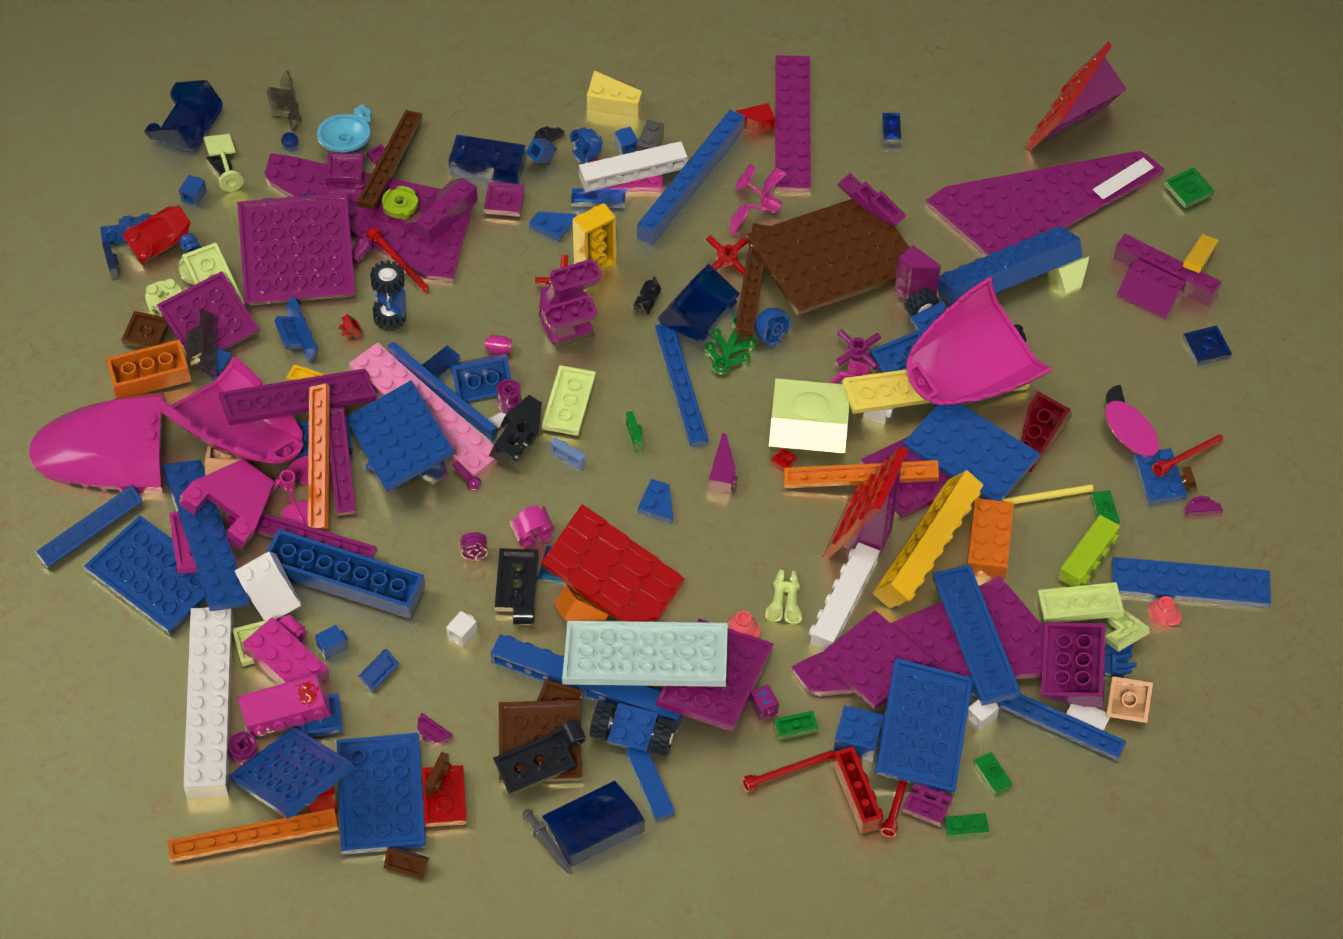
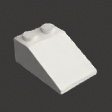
M267 552L235 570L243 589L264 621L272 617L278 620L302 606L275 553Z

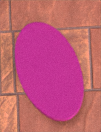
M1121 401L1109 402L1106 406L1105 416L1111 431L1117 439L1136 454L1145 457L1156 455L1159 449V440L1150 422L1137 409Z

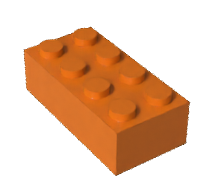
M180 339L106 358L117 399L191 382Z
M977 498L974 501L967 565H971L975 577L994 579L997 576H1001L1005 580L1014 503Z

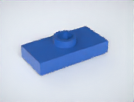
M384 649L363 670L358 678L369 691L373 692L399 663L388 649Z

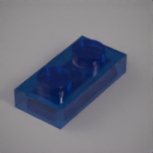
M882 113L883 144H901L900 113Z

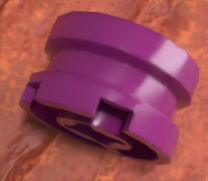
M477 532L461 536V556L468 560L484 558L488 554L486 546L487 537Z
M243 731L234 734L229 739L228 750L232 760L242 765L258 754V745L254 735Z

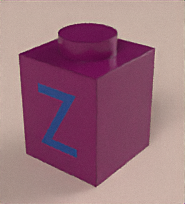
M769 684L752 690L749 702L760 721L765 718H773L778 714L779 702Z

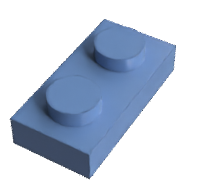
M555 437L550 442L551 454L580 471L586 467V457L583 452L575 450L563 440L560 441Z

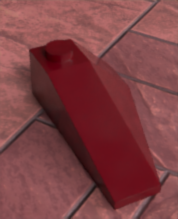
M1039 391L1028 406L1020 440L1041 454L1038 461L1028 471L1032 473L1072 417L1070 408Z

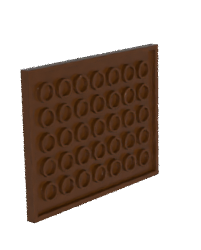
M853 199L747 233L745 236L746 241L797 316L894 283L896 281L898 258L910 248L894 226L879 219Z

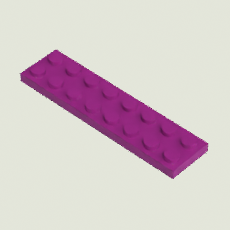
M364 368L219 392V400L229 425L309 412V387L325 383L330 386V408L375 401L377 395Z

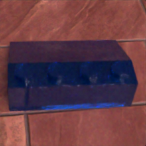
M615 780L542 816L543 821L570 867L645 831V819L635 803Z

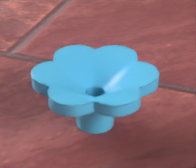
M360 104L358 108L354 109L355 116L364 119L367 123L371 122L370 108Z

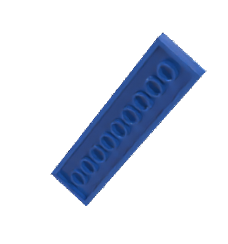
M193 460L163 464V472L209 611L249 606L248 594L243 589L235 573V570L239 568L229 539L226 537L227 533L218 507L208 500L194 516L179 505L180 495L193 481L205 476L202 461Z

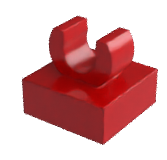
M348 314L342 317L343 324L338 327L344 332L341 334L342 337L348 339L353 335L359 338L363 335L360 325L355 318Z
M781 448L771 459L770 464L784 472V468H792L797 462V457Z

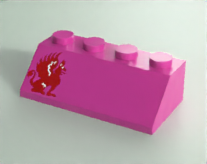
M317 675L238 696L246 727L254 737L264 736L267 733L282 731L289 727L300 726L307 722L322 720L331 716L329 695Z

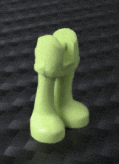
M779 569L773 582V587L775 588L774 599L765 610V618L771 622L781 620L783 615L784 592H786L788 595L784 615L785 621L790 624L800 623L802 612L797 606V591L800 588L797 571H792L790 582L784 581V570Z

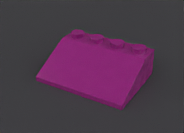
M1045 622L1041 697L1083 707H1104L1106 623Z

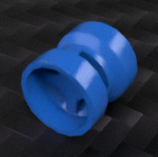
M187 233L180 238L179 245L184 250V254L202 248L196 236L192 233Z

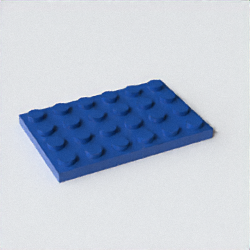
M412 380L348 415L351 429L387 492L455 454Z
M962 404L937 405L902 445L909 448V452L923 461L938 460L939 471L950 478L968 470L983 484L980 490V497L996 501H1003L1038 461L1041 455Z
M141 515L84 565L85 571L168 634L174 631L191 614V608H198L206 600L197 572L177 573L172 538Z
M895 658L874 774L916 785H925L935 790H943L954 794L956 792L971 696L972 678Z
M292 727L230 774L229 778L232 783L286 819L296 816L307 804L314 802L316 797L329 790L338 780L346 777L354 769V766L345 757L297 728Z
M419 733L336 740L337 753L351 761L354 769L346 777L338 780L342 855L387 851L389 846L399 849L426 847Z

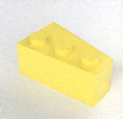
M594 70L587 94V110L638 118L642 106V91Z

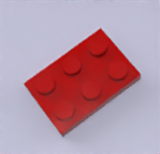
M463 765L451 766L449 774L444 775L441 791L436 792L434 798L426 796L425 784L433 767L422 768L425 827L467 824Z

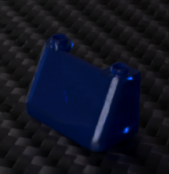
M208 80L176 82L170 93L175 106L161 127L157 123H150L144 132L148 138L182 150L196 151L204 140L203 137H206L223 109L222 100Z
M708 263L683 288L656 320L660 324L696 342L699 340L703 342L709 336L707 331L725 309H732L738 302L736 298L740 293Z

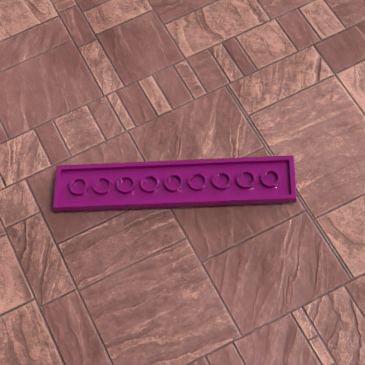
M776 55L775 168H779L787 173L775 185V192H811L810 56Z

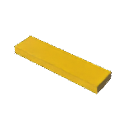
M1202 234L1185 259L1182 267L1200 273L1217 247L1219 240Z

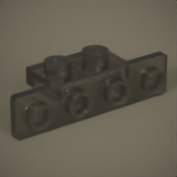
M285 70L279 81L281 89L268 87L266 93L272 117L289 119L291 131L296 132L298 126L302 123V117L299 114V105L296 102L292 78L289 71Z
M202 309L200 310V325L186 333L187 363L193 366L201 362V371L211 377L217 376L216 318L213 314Z

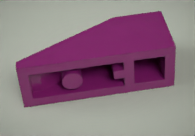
M722 433L709 476L708 490L731 495L732 488L737 486L738 477L735 476L736 468L727 435Z

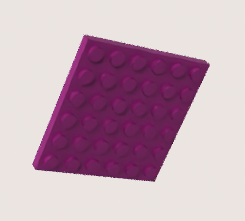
M347 192L237 202L245 306L288 302L291 296H295L297 301L356 296Z

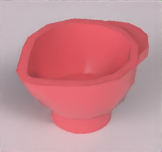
M1164 596L1148 604L1149 615L1156 624L1162 626H1176L1180 624L1182 615L1171 597Z
M740 611L727 621L729 629L759 638L761 634L756 620L747 611Z

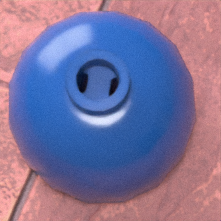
M583 127L573 130L570 134V142H573L575 149L572 152L580 163H588L597 159L602 150L603 140L596 131Z
M779 308L765 309L756 319V334L760 340L769 346H775L781 342L779 339L785 333H789L792 320L786 312Z

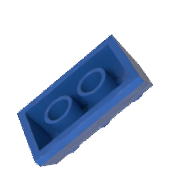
M505 353L449 364L455 392L466 402L497 396V385L505 379H511L508 358Z

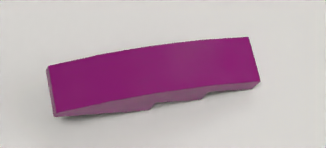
M851 173L837 184L842 191L860 206L894 227L907 216L884 192L880 191L877 193L866 181L862 184Z

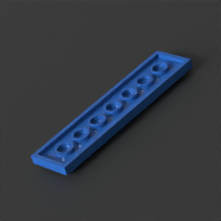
M1121 557L1112 558V583L1117 582L1120 595L1151 598L1168 596L1173 600L1270 608L1271 605L1270 570Z
M971 565L932 573V579L969 675L973 680L981 706L1021 697L1020 688Z

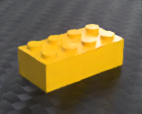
M604 203L573 218L574 264L592 259L597 262L600 271L616 264V217Z

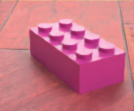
M273 617L243 641L244 653L251 657L254 663L278 685L317 675L322 684L329 679V668Z

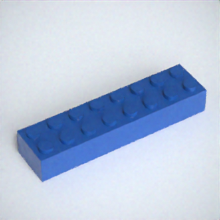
M1056 226L1052 230L1037 234L1035 237L1024 239L1018 244L1007 246L1001 251L992 252L984 258H978L974 262L961 265L957 269L946 271L940 275L938 283L939 296L953 305L961 296L989 277L992 278L994 292L998 293L1082 258L1080 238L1062 226Z
M280 529L277 530L267 552L277 555L289 581L409 619L425 589L423 574Z

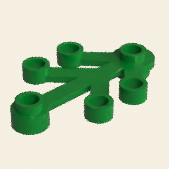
M737 316L732 320V327L734 329L727 343L719 328L711 330V339L718 343L723 352L721 357L715 350L716 346L713 342H707L704 346L705 353L709 354L714 361L712 363L713 371L720 375L728 373L734 365L740 363L747 365L751 360V356L747 352H743L740 356L729 359L730 355L746 349L753 351L757 346V342L753 338L735 345L739 334H734Z

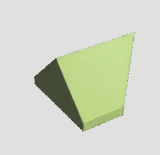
M1090 256L1079 258L1048 271L1065 295L1081 289Z

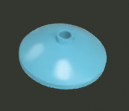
M350 114L335 115L324 120L319 125L317 138L319 143L330 151L348 153L358 150L368 142L370 127L364 119Z

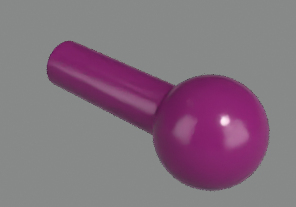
M458 460L452 464L456 471L467 481L468 489L475 491L481 488L482 481L479 477L472 476Z

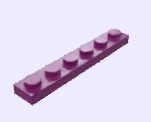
M344 407L329 409V453L337 516L356 514Z

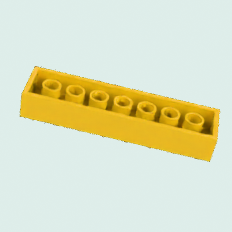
M968 470L946 481L872 593L889 609L913 599L916 594L914 591L925 581V574L934 567V560L943 553L944 545L953 538V531L962 524V517L971 510L972 502L981 495L980 490L983 484Z

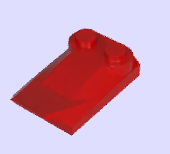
M180 205L168 206L135 227L128 228L122 236L143 266L178 244L180 238L188 233L191 222Z

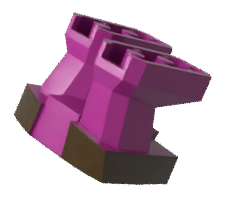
M592 259L552 270L549 275L551 285L542 287L539 299V317L549 340L555 348L595 335L591 321H594L596 318L597 309L593 299L588 296L587 292L583 291L601 281V271L597 262Z

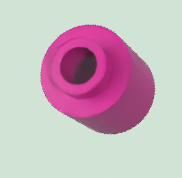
M490 335L489 338H485L484 349H488V353L510 354L512 339L507 338V336Z
M292 615L282 616L278 622L297 640L301 642L306 637L307 631L305 627Z

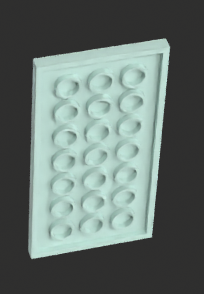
M567 621L562 684L726 687L728 623Z

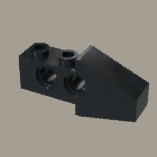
M528 395L505 415L500 425L505 430L494 444L489 456L509 467L512 461L516 463L519 459L521 448L525 450L528 444L533 446L539 433L542 402Z

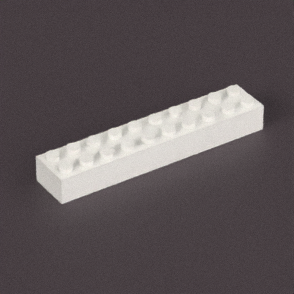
M191 608L183 785L187 798L229 796L230 753L228 742L231 732L232 629L234 628L232 609L209 611V608Z

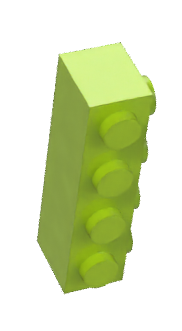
M1099 515L1061 567L1058 579L1071 587L1086 585L1091 578V572H1096L1099 568L1101 558H1106L1111 550L1110 546L1112 544L1115 545L1119 540L1120 534L1118 532L1120 525Z

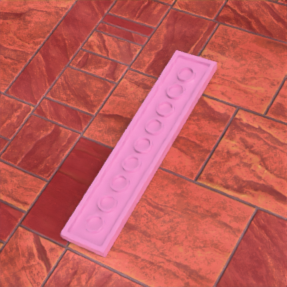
M378 342L349 363L352 370L366 369L374 390L381 396L412 380L455 453L450 458L454 462L458 460L472 476L478 477L497 462V460L489 456L494 445Z

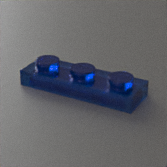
M572 188L571 206L595 207L604 203L608 208H625L626 190L598 189L585 192L584 188Z

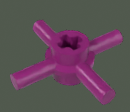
M842 329L837 332V335L847 344V353L834 361L837 367L850 359L857 362L864 360L873 370L879 367V364L868 355L869 346L881 339L879 333L864 340L859 337L852 339Z

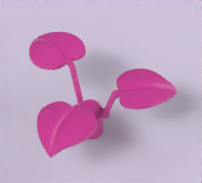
M749 164L745 172L736 183V190L741 191L747 184L762 196L760 200L762 207L745 204L744 207L741 205L732 215L729 223L732 235L735 236L738 227L746 218L749 208L759 209L764 212L769 210L773 214L778 212L782 202L776 199L769 191L787 173L779 168H774L766 178L765 186L761 192L749 182L755 173L754 165Z
M307 455L292 462L288 470L282 471L279 479H276L271 489L272 492L279 485L282 490L289 491L292 505L284 507L282 519L308 526V502L300 500L295 503L293 488L295 482L298 481L302 485H308Z

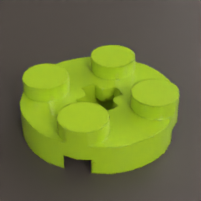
M397 186V189L392 191L391 189L387 190L382 197L384 213L393 218L409 219L418 208V198L414 190L405 186Z

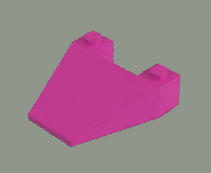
M242 459L193 481L180 495L179 505L195 516L204 504L210 500L236 520L228 529L226 537L229 539V542L242 550L255 534L274 481Z

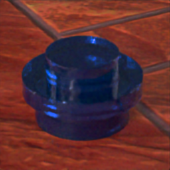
M287 132L281 138L282 146L287 149H292L299 143L298 137L293 132Z

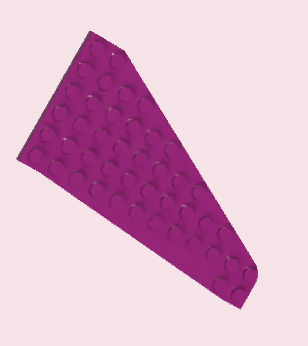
M1142 151L1129 152L946 186L925 201V205L986 257L992 252L1001 251L1007 246L1018 244L1024 239H1030L1039 233L1052 230L1053 227L1062 226L1067 228L1134 189H1140L1162 175L1165 168ZM1142 158H1145L1154 167L1105 199H1102L1092 190Z
M270 154L265 169V178L271 187L288 197L301 196V193L307 196L308 192L312 195L315 193L319 195L347 192L351 235L356 238L366 237V233L372 227L377 226L382 231V238L417 275L424 279L453 283L474 205L432 244H429L403 227L407 220L386 215L383 211L382 197L375 210L357 206V200L371 176L370 173L363 172L362 183L326 182L327 164L288 155ZM391 178L384 193L389 189L391 191L397 189V186L411 188L418 198L417 212L441 189ZM373 242L372 247L391 258L378 243Z
M997 576L980 585V591L1015 678L1042 677L1043 625L1001 576ZM942 602L891 623L932 659V664L929 667L970 677ZM820 653L791 667V672L810 694L828 696L855 693L818 660Z

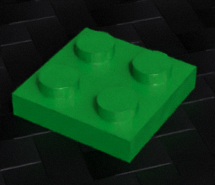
M1194 167L1165 180L1164 186L1185 209L1213 196L1215 190Z

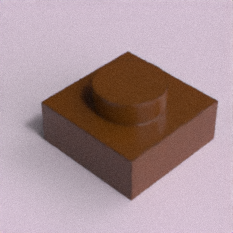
M1183 467L1184 475L1181 476L1184 487L1188 486L1190 493L1198 491L1191 467Z

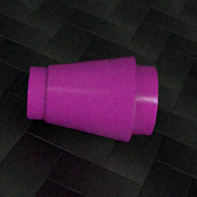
M361 236L357 238L352 250L354 263L358 264L372 250L373 242L367 237Z

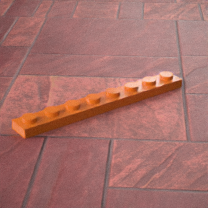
M326 383L309 387L308 526L319 530L329 529L330 386Z
M938 460L902 463L899 483L939 481ZM882 463L784 468L785 488L863 484L871 473L874 474Z
M335 808L296 815L289 819L280 818L168 840L170 861L172 863L337 831L338 825Z

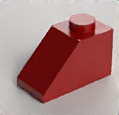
M769 103L735 111L745 116V129L758 134L775 130V116Z

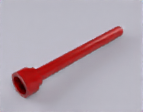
M377 226L372 227L366 233V237L371 242L378 243L397 264L401 265L404 272L423 292H428L429 287L382 238V231Z
M1219 434L1168 461L1160 460L1154 463L1152 466L1154 474L1158 477L1168 474L1171 467L1222 442L1223 436Z
M827 751L760 776H752L751 774L742 777L744 788L748 793L755 791L759 784L832 759L834 751Z
M899 780L889 817L882 823L880 829L881 834L884 836L895 837L897 835L898 825L896 820L907 782Z

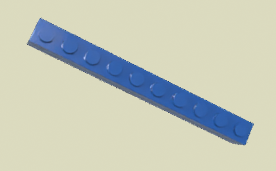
M731 109L727 112L637 224V239L653 246L745 129L744 115Z
M499 635L490 653L492 664L545 682L546 679L562 684L564 655L560 656L549 649L535 647L529 642H521L509 635ZM563 684L583 690V697L597 702L613 704L616 706V709L618 704L621 703L658 713V719L663 717L676 721L675 730H678L684 715L656 706L657 699L662 691L660 689L639 685Z

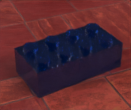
M457 134L448 161L450 175L486 181L519 184L527 159L525 154L526 145Z

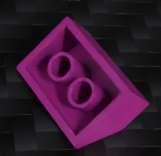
M913 245L898 258L894 292L906 300L910 298L911 294L914 295L915 291L919 292L922 288H930L937 296L941 265Z
M1135 259L1127 271L1116 297L1166 320L1182 295L1185 281Z

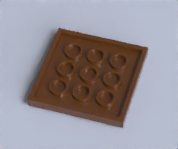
M580 700L499 702V755L549 735L551 730L561 727L569 721L578 720L581 725ZM581 745L569 750L576 769L547 781H582ZM536 757L533 762L540 766L545 763V759L543 757ZM520 764L514 770L516 773L521 774L526 771V767ZM499 774V783H503Z

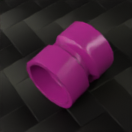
M505 379L497 385L498 409L502 413L507 414L522 401L521 386L515 380Z

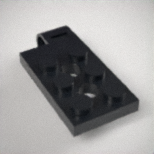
M499 548L495 611L513 612V625H534L539 550ZM515 565L523 566L519 571L513 569ZM516 581L522 583L520 587H513L511 584Z
M578 720L569 721L561 727L551 730L549 735L493 757V761L509 796L576 769L569 750L582 745L587 740ZM536 757H543L545 759V763L540 766L534 764L533 761ZM520 764L526 767V771L521 774L516 773L514 770Z

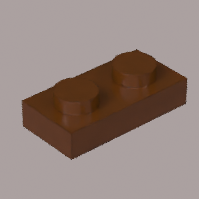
M440 753L425 784L426 796L434 798L436 792L441 791L444 775L449 774L452 766L449 754Z
M389 846L383 868L424 879L430 857Z

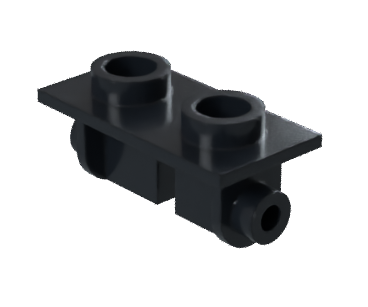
M653 276L652 280L644 282L640 291V295L643 296H638L633 303V309L637 312L644 310L646 316L649 315L662 289L655 276Z

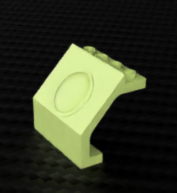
M776 378L769 446L845 453L849 401L843 384Z

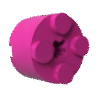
M538 506L528 507L517 513L519 517L515 520L514 518L510 520V525L517 541L524 549H531L535 546V543L541 541L542 543H547L553 539L552 534L555 531V527L544 506H542V509H539Z

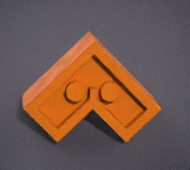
M569 585L564 586L554 603L563 619L567 621H605L609 615Z

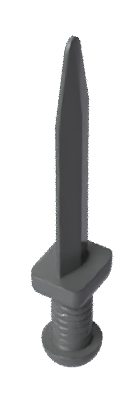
M531 809L524 810L522 818L526 819L531 825L532 835L534 837L537 836L555 862L568 874H571V869L565 856L547 833L546 825L543 822L539 823Z

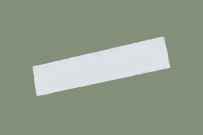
M1142 158L1092 190L1102 199H1105L1154 167L1145 158Z

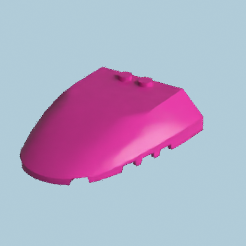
M991 277L961 296L932 323L911 349L906 365L907 376L912 388L923 399L938 405H957L996 397L1032 383L1053 370L1051 366H1046L1034 356L1002 309L995 295Z
M236 356L232 358L230 364L214 382L172 405L166 403L162 398L157 399L155 408L205 445L224 454L241 459L273 464L283 463L298 456L304 444L302 443V430L292 415L229 425L219 400V392L263 385V381Z
M165 392L109 400L85 406L58 417L42 427L33 437L29 449L32 465L45 478L68 485L74 483L82 485L84 488L92 486L98 487L102 491L118 489L120 492L132 485L137 493H163L160 466L162 412L155 408V405L159 398L166 402Z

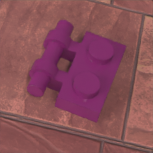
M913 784L912 790L917 791L918 794L909 792L902 812L941 827L949 806L942 803L951 804L953 796L946 794V791L943 790L937 791L925 785ZM925 795H928V796H930V797H933V798H935L936 800L934 801V800H932V799H929V798L925 797Z

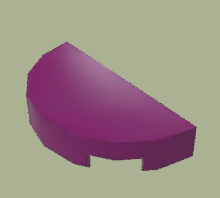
M1197 496L1192 498L1186 505L1184 517L1222 514L1223 508L1220 503L1217 504L1208 496Z
M420 714L417 729L419 736L424 741L440 745L447 743L453 738L452 733L425 714Z

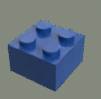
M844 705L833 751L836 752L854 747L856 754L861 759L873 761L884 715Z

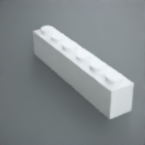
M681 141L581 164L579 165V178L584 191L589 192L679 171L688 162V156Z
M859 542L855 549H851L848 563H844L841 568L840 574L842 575L840 579L836 578L832 594L829 593L826 597L825 608L820 609L817 615V624H813L810 628V644L825 650L840 638L879 561V550Z

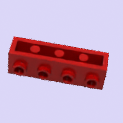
M854 747L834 752L833 766L860 833L864 834L881 829V823L884 820L881 808H878L875 792L869 786V778L867 773L863 771L860 756L856 754Z

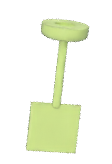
M230 134L203 137L208 155H221L226 172L219 177L220 188L226 192L240 189L244 183L243 176L240 172L229 169L225 154L235 153Z

